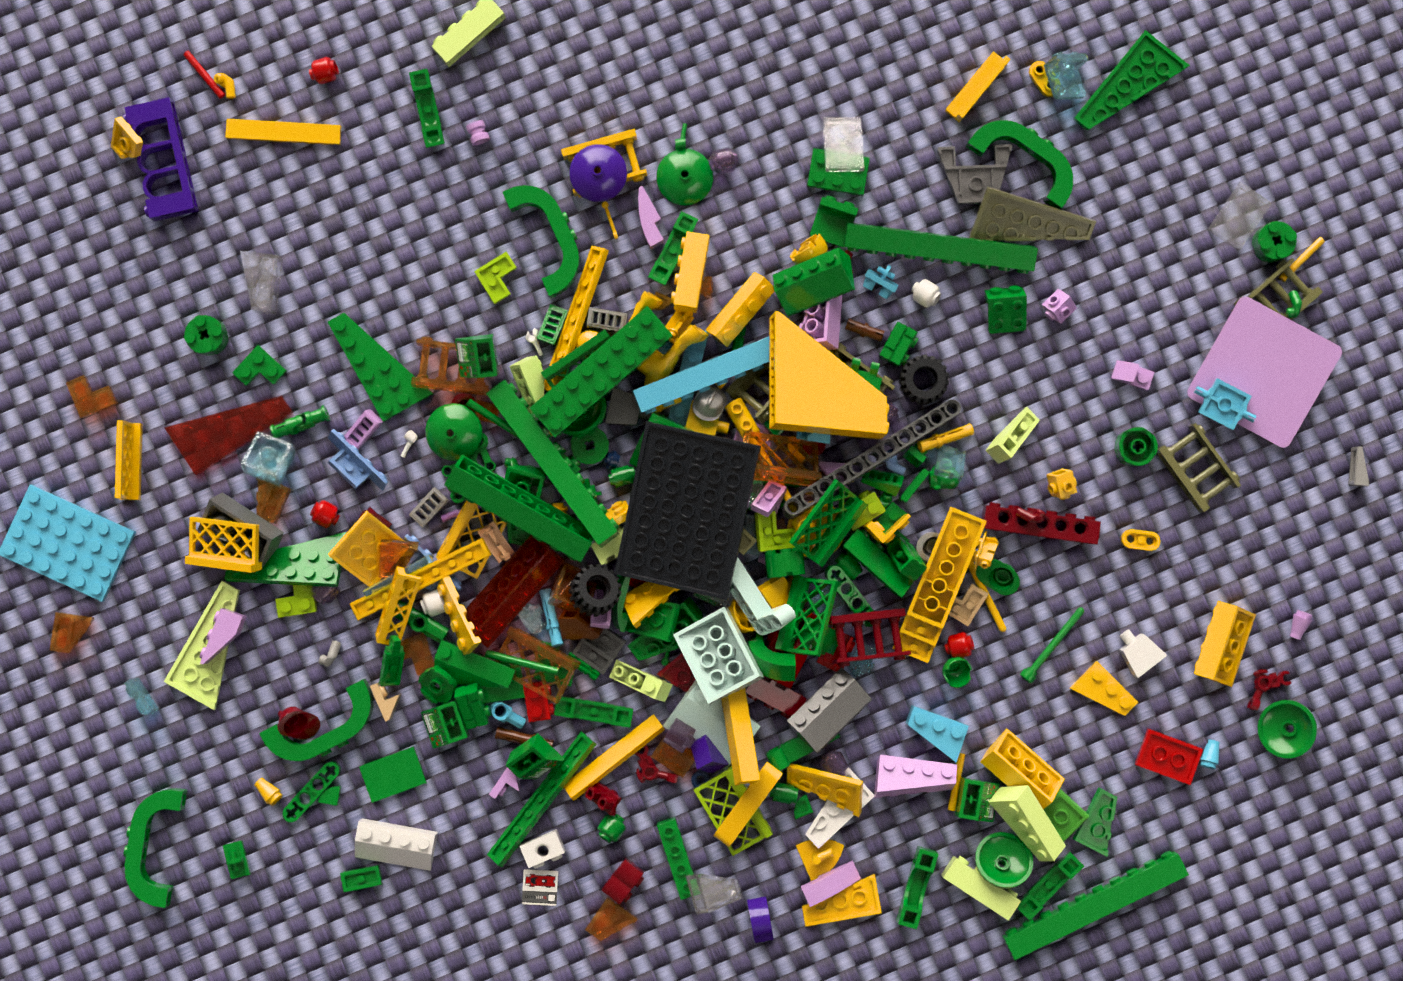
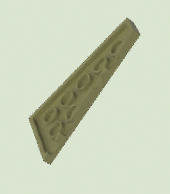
M987 186L969 238L989 241L1090 240L1096 221Z

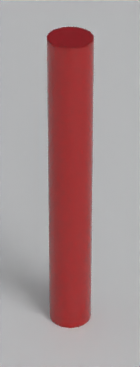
M189 50L186 51L183 56L219 99L223 98L225 93L214 82Z

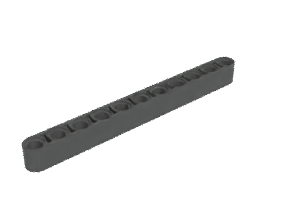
M952 399L946 401L789 498L782 508L783 515L788 519H794L814 507L825 493L820 490V485L829 487L834 479H836V475L844 477L845 482L840 483L846 487L914 445L917 441L922 440L951 422L961 411L960 403ZM947 407L953 408L954 414L949 413ZM931 417H937L939 423H934ZM915 426H920L923 429V433H918ZM899 436H905L908 442H901ZM885 445L891 447V453L884 450ZM869 455H872L876 458L875 463H872L868 460ZM852 465L859 466L860 472H854ZM839 487L836 488L833 494L839 491ZM804 495H810L813 502H806ZM794 505L797 512H790L787 506Z

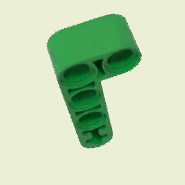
M838 733L829 743L841 737ZM796 736L769 750L765 755L769 763L781 771L788 767L790 763L814 750L799 736Z

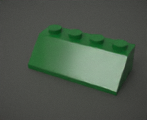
M839 247L772 275L774 291L787 316L794 315L855 290L850 256Z
M856 529L841 547L893 594L902 598L914 581L900 573L892 558L883 552L885 550L883 546L878 542L874 544L870 541V535L865 530L861 529L859 531Z

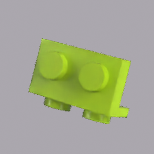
M865 490L858 495L859 499L868 504V506L852 526V531L886 512L874 491L869 492Z

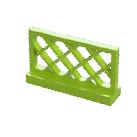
M730 766L724 772L694 788V792L714 826L718 829L722 820L726 818L723 817L725 807H734V805L727 804L729 793L737 795L740 799L747 786L745 784L735 785L732 766ZM724 776L729 781L728 790L717 787L718 780ZM706 787L714 789L712 798H704L700 790ZM716 790L727 793L724 803L713 800ZM712 803L723 806L721 816L711 812ZM759 807L745 825L744 836H737V838L743 839L742 845L735 850L732 845L728 847L732 856L765 837L768 838L773 835V830ZM748 827L756 828L760 835L755 838L746 837Z

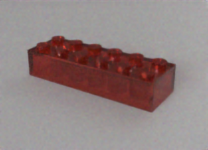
M530 535L467 606L466 619L468 622L472 621L475 627L472 630L474 636H479L481 643L488 648L565 560L547 543L537 541Z

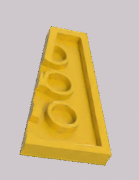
M450 576L444 577L437 584L438 594L444 599V610L446 614H449L450 626L452 631L456 633L458 648L462 650L463 655L470 654L481 643L479 636L475 637L472 630L475 627L472 621H467V611L464 605L458 603L459 594Z
M646 581L629 591L626 595L624 607L633 626L637 629L641 625L640 622L646 616L649 618L659 604H664L669 599V595L674 591L677 592L679 589Z
M790 763L787 767L788 784L794 785L807 793L813 792L824 801L830 800L837 804L836 807L843 810L846 808L853 811V815L860 816L863 781Z

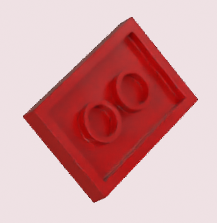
M1147 728L1135 765L1191 785L1203 749Z

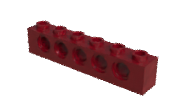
M989 502V505L983 507L982 519L987 521L984 529L1098 545L1101 521H1095L1096 517L1084 516V519L1076 518V514L1065 513V516H1059L1056 511L1046 510V515L1043 518L1045 526L1041 529L1035 522L1026 521L1024 526L1018 524L1016 512L1020 506L1008 505V508L1000 507V503ZM1027 508V511L1033 514L1037 510L1035 508ZM1001 512L1007 515L1005 523H1001L998 519ZM1059 520L1064 524L1062 531H1058L1055 527L1056 522ZM1077 523L1083 526L1081 534L1075 532L1074 528Z

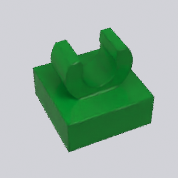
M916 443L902 457L918 468L927 458L925 455L928 450L921 453L917 450Z

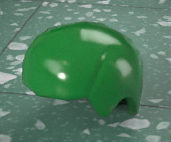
M953 657L944 664L942 674L951 687L960 688L970 682V670L972 668L965 658Z

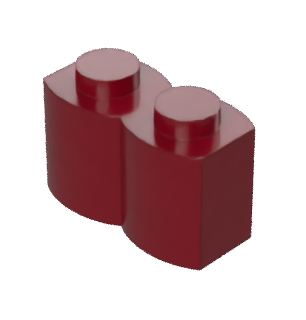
M625 858L602 887L601 891L619 905L622 901L626 903L632 895L631 889L634 886L638 888L644 880L642 877L644 871Z

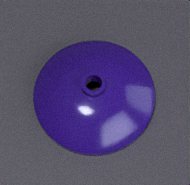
M602 144L590 145L580 150L573 158L569 172L570 181L575 191L584 199L593 202L608 201L617 196L626 183V164L622 156L615 149ZM597 167L601 169V172L598 174L594 172V169Z

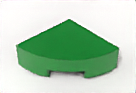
M333 786L326 789L320 795L318 802L337 806L341 786Z
M807 794L801 796L795 804V819L813 813Z

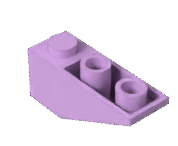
M221 608L220 611L216 612L213 620L215 625L213 629L209 630L207 640L209 641L200 653V664L209 663L240 635L247 616L226 608Z

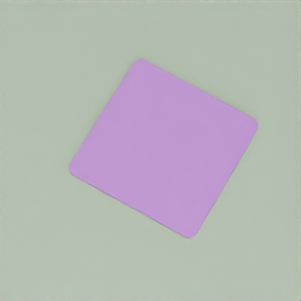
M1242 297L1235 305L1190 384L1187 394L1189 398L1202 404L1203 397L1194 393V390H1197L1195 388L1199 386L1208 391L1215 379L1218 378L1251 395L1252 397L1247 404L1246 411L1256 415V419L1252 423L1242 418L1237 424L1275 445L1285 448L1292 442L1340 359L1342 349L1335 343L1249 297Z

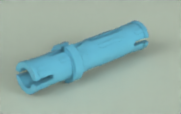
M543 589L539 591L547 623L546 631H549L551 646L559 647L564 645L551 589Z

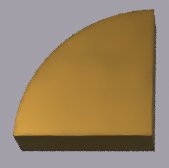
M657 291L654 295L660 298L663 303L654 311L667 308L671 304V298Z

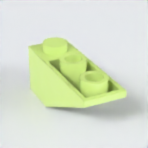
M617 659L609 675L610 678L663 702L666 701L673 685Z

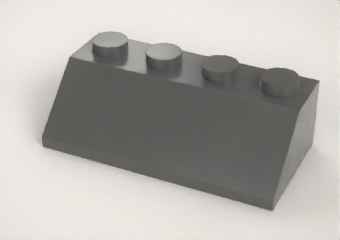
M223 492L209 499L202 517L259 525L258 562H262V568L279 547L284 534L282 530ZM200 524L198 531L202 532L204 527ZM216 524L211 527L215 535L221 531ZM232 526L227 530L232 538L237 534ZM246 529L243 533L250 540L252 538V529ZM207 532L204 534L207 537L211 538ZM224 534L219 538L224 546L229 542ZM240 536L235 540L240 548L246 544ZM232 545L227 548L230 552L237 553ZM247 547L243 552L248 558H252V551Z
M841 667L787 720L790 729L818 754L872 699L860 684Z

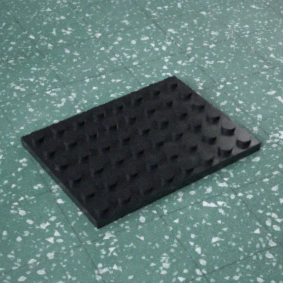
M646 421L614 574L728 600L761 446Z

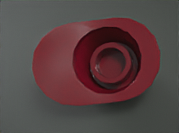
M295 706L288 707L283 711L279 710L278 731L284 736L302 740L314 736L321 726L317 716L304 712Z

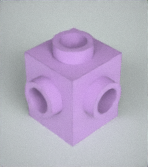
M1057 289L1042 304L1046 310L1045 315L1051 321L1056 320L1060 324L1077 309L1072 298L1060 289Z

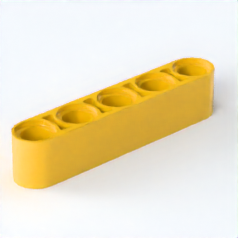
M766 762L759 772L760 781L749 785L713 836L730 847L783 773L769 762Z

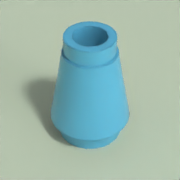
M1208 739V743L1200 757V766L1216 769V765H1219L1220 742Z

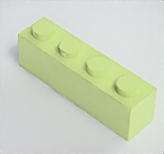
M479 0L476 4L477 7L472 11H467L462 16V20L457 24L453 23L447 29L448 32L446 34L438 36L433 41V50L448 67L453 65L506 18L504 12L493 0Z
M953 856L941 876L1009 921L1021 902L1017 898L1018 893L1012 889L1005 890L1004 888L991 885L979 874L977 867L973 869L968 865L970 863L962 856H959V858Z

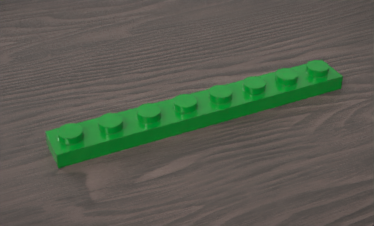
M580 732L562 756L564 761L550 771L487 853L498 866L503 867L597 745L585 733Z

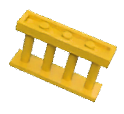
M635 129L561 149L564 160L572 162L575 155L587 146L602 144L615 149L617 145L623 144L626 147L633 171L627 174L626 182L632 180L639 182L647 176V170H640L633 147L634 141L637 140ZM597 167L594 169V172L598 174L601 170ZM572 189L574 197L578 196L579 198H583L575 191V189Z

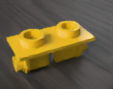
M676 310L665 325L674 336L670 340L672 344L675 343L693 321L692 312Z
M985 531L983 538L980 537L977 544L978 551H974L972 562H975V571L977 566H981L983 569L991 566L999 544L996 537H987V531Z

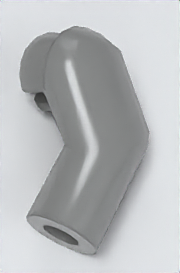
M332 641L328 655H321L319 664L324 665V667L330 666L339 653L341 643Z

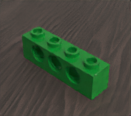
M676 817L657 822V828L680 899L698 895L699 888Z

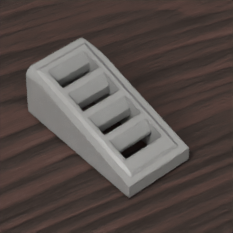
M589 307L587 328L618 332L626 325L628 314ZM594 314H598L597 324L593 323ZM602 314L606 315L605 325L601 324ZM610 316H614L612 326H609ZM617 317H621L620 327H616Z
M1360 446L1351 448L1348 481L1350 486H1369L1363 447Z
M434 487L409 515L423 528L450 500ZM433 495L441 501L439 504L432 498ZM428 501L436 506L434 510L427 504ZM423 506L431 512L429 515L422 509ZM418 511L426 518L424 521L416 514Z

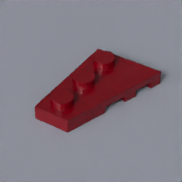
M683 653L657 673V675L665 678L685 692L690 689L696 680Z

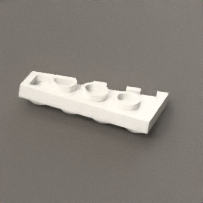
M849 767L843 775L860 780ZM864 783L862 808L874 797V794ZM827 800L805 835L819 849L854 816L853 811L846 808L844 810L838 808L836 803Z

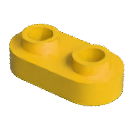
M1043 61L1034 62L1028 71L1030 78L1044 96H1054L1059 90V81L1046 63ZM1036 68H1041L1042 73H1038ZM1047 83H1052L1053 88H1048Z
M1128 529L1122 533L1121 543L1126 548L1153 551L1159 547L1160 537L1155 532ZM1129 535L1133 537V541L1131 543L1127 540V537ZM1147 538L1152 539L1151 545L1146 543Z

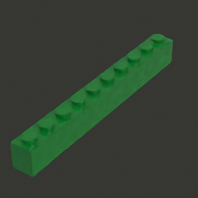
M850 222L846 223L843 243L844 247H848V251L859 252V249H864L869 254H878V251L885 252L886 256L896 257L897 254H903L904 258L915 259L916 256L923 257V260L934 262V259H942V263L953 264V261H958L963 266H972L973 263L980 264L979 267L985 269L997 266L998 270L1010 271V268L1017 269L1018 273L1024 274L1035 270L1038 248L1035 246Z
M504 379L486 394L597 544L602 548L620 534L617 530L619 525L613 518L609 520L606 516L607 509L602 503L598 505L595 501L596 494L591 488L586 489L583 485L585 482L584 478L579 472L575 474L571 469L574 465L568 457L564 459L560 454L563 450L557 442L554 444L549 438L552 435L546 427L542 429L539 426L540 420L534 413L531 414L528 411L529 405L523 397L519 399L516 395L518 392L517 388L512 382L508 384Z
M1167 851L1157 860L1151 859L1146 861L1144 866L1139 869L1132 868L1126 872L1127 875L1123 877L1116 876L1110 879L1109 883L1104 886H1095L1091 889L1092 892L1086 895L1081 893L1074 897L1075 900L1057 905V909L1053 911L1047 910L1042 912L1040 917L1035 920H1026L1018 928L1012 927L1007 929L1002 937L1012 958L1017 960L1188 876L1189 874L1179 854Z

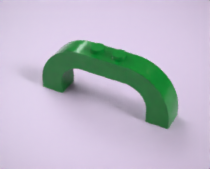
M1008 120L990 122L974 133L965 147L979 157L984 154L992 143L1006 140L1012 142L1044 164L1052 174L1053 185L1043 201L1052 207L1063 208L1072 192L1073 173L1066 157L1053 147L1054 144L1050 140H1043L1032 128L1027 129L1017 122Z
M523 185L503 191L502 193L511 212L532 206L539 208L547 216L562 249L563 261L560 268L553 274L542 278V282L550 299L562 294L576 279L580 266L579 251L575 240L578 238L574 229L570 230L567 225L570 220L566 212L562 213L555 199L540 188Z
M366 678L345 688L351 698L353 711L349 720L343 725L308 743H297L288 736L280 734L278 724L259 733L263 742L275 755L290 761H303L319 754L321 757H324L331 753V748L336 745L338 748L349 744L348 739L361 732L372 715L373 694Z
M170 788L150 795L137 807L132 817L131 826L127 829L126 837L129 839L123 856L126 857V881L137 898L152 906L168 907L171 904L173 885L155 882L146 871L145 864L152 820L160 810L181 811L185 809L187 789Z

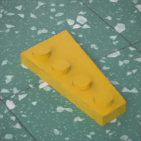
M875 874L853 883L839 893L812 907L809 904L803 905L802 911L805 927L881 914Z

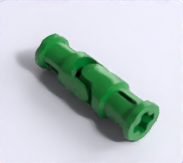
M322 405L320 409L304 412L293 418H288L285 422L275 426L270 425V430L275 441H279L281 437L290 434L292 436L313 428L315 424L320 422L330 421V416L325 405Z

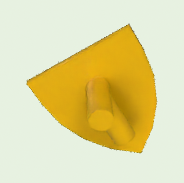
M829 839L819 849L811 840L796 845L811 881L817 879L819 875L830 871L836 865L842 854L843 844Z

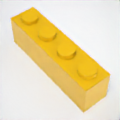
M687 231L686 238L682 237L681 249H683L682 256L679 255L677 263L680 271L679 274H675L674 285H677L676 292L672 291L671 303H674V310L697 313L710 237L707 234Z
M754 272L706 328V331L717 342L728 347L775 292L774 286L764 276Z

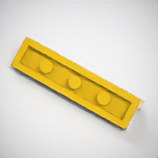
M993 51L946 108L945 112L960 123L1007 66L1010 58L1005 56L1003 59Z
M396 567L375 632L376 642L389 645V639H386L388 633L394 630L397 632L399 639L402 640L421 582V577L406 574L403 567ZM404 581H414V586L406 591L403 587ZM406 596L409 602L400 608L398 600ZM401 613L403 620L394 624L392 621L393 617Z

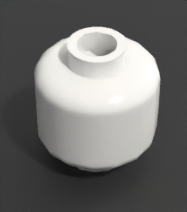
M927 279L922 280L920 283L916 282L911 290L913 292V300L926 308L935 306L941 297L940 288Z
M437 589L423 594L420 603L425 615L428 614L434 617L445 612L444 599L438 594Z

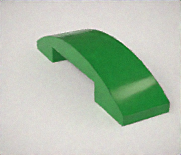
M428 69L409 72L425 146L429 148L445 144Z
M681 211L658 260H656L648 276L649 279L664 286L667 284L678 263L679 255L682 256L683 249H681L682 237L686 238L687 231H694L698 222L697 218Z
M617 575L619 577L617 582L621 583L619 590L622 592L621 596L618 597L619 601L611 608V617L614 627L620 632H625L629 615L623 610L631 578Z
M557 696L554 715L630 728L634 708Z
M1069 852L1027 891L1017 909L1030 921L1043 908V905L1069 879L1071 880L1084 865Z

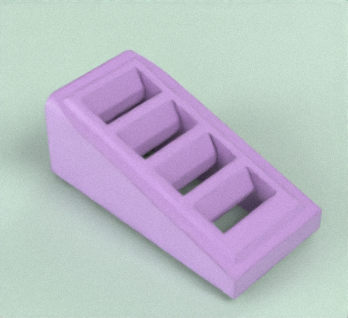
M371 409L365 410L344 437L350 445H354L359 450L381 426L383 420ZM364 423L369 428V430H367L361 424ZM359 429L364 436H361L356 430ZM352 434L359 440L358 443L351 437Z

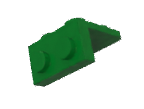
M832 196L822 197L810 236L821 234L827 243L844 247L846 223H854L859 208H856L855 204L851 202H837V199Z
M1013 285L1009 288L992 287L989 290H984V297L988 304L989 333L1026 330L1027 295L1023 287Z

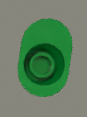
M993 559L991 566L987 569L977 566L976 576L978 580L1001 595H1011L1018 590L1020 579L1011 565Z

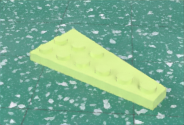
M221 581L164 680L165 683L213 710H216L229 645L207 664H200V653L209 641L207 640L209 630L213 629L215 625L213 620L216 612L220 611L221 608L236 612L240 590L225 581Z

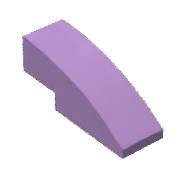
M641 186L639 187L638 195L639 216L645 239L652 250L664 243V239L656 225L661 223V218L645 189Z
M852 860L819 875L817 879L802 885L801 888L809 906L812 907L839 893L861 878Z

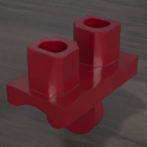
M600 781L593 787H589L585 795L588 800L593 801L601 810L606 811L611 816L616 814V807L622 799L615 790H610Z

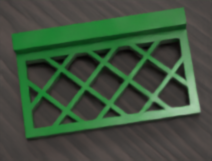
M604 329L541 372L542 376L550 387L553 388L555 385L551 379L557 375L566 377L569 367L580 365V363H577L582 358L584 361L585 356L592 354L594 350L602 346L611 337ZM567 369L566 375L560 374Z
M834 479L789 543L805 554L810 560L823 567L868 504L859 499L838 480ZM839 487V495L833 497V492ZM850 497L844 505V498ZM839 500V507L833 509V502ZM828 504V511L822 512V507ZM838 513L833 520V514ZM827 516V523L821 525L822 517ZM816 520V527L810 528L811 522ZM826 529V531L821 536V530ZM816 532V539L810 540V533ZM805 535V542L797 544L800 537ZM815 544V546L810 551V545Z
M794 575L787 604L794 610L796 618L779 630L775 649L782 653L820 657L839 582L836 580L804 578L801 575ZM811 583L815 585L816 589L809 594L808 589ZM831 585L830 592L824 595L822 590L826 586ZM819 593L822 598L814 604L811 598ZM809 601L811 607L804 612V604ZM825 603L826 609L820 614L817 608ZM814 611L817 617L809 622L807 616ZM804 619L806 626L799 631V624ZM820 621L821 628L815 633L812 627ZM810 630L812 636L805 641L802 635ZM799 638L802 644L794 649V643ZM815 640L817 643L815 651H810L808 645Z

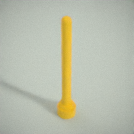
M971 559L968 569L976 585L988 592L986 586L978 580L974 570L975 564ZM988 592L985 603L999 631L1005 632L1007 628Z

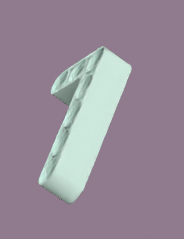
M737 557L730 592L754 630L759 635H766L780 630L794 620L796 614L788 604L773 609L770 608Z

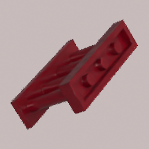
M905 608L830 616L828 626L833 625V629L836 630L839 659L832 660V664L846 667L850 666V662L892 657H894V661L905 660V656L910 655L911 650L902 651L898 623L901 617L906 616ZM884 619H888L891 622L895 650L892 653H884L880 623ZM866 621H870V624L873 626L875 655L865 654L862 625ZM848 623H851L852 627L854 626L857 657L847 658L843 627Z

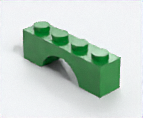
M917 846L896 917L898 924L917 930L927 884L934 872L939 855L936 851Z

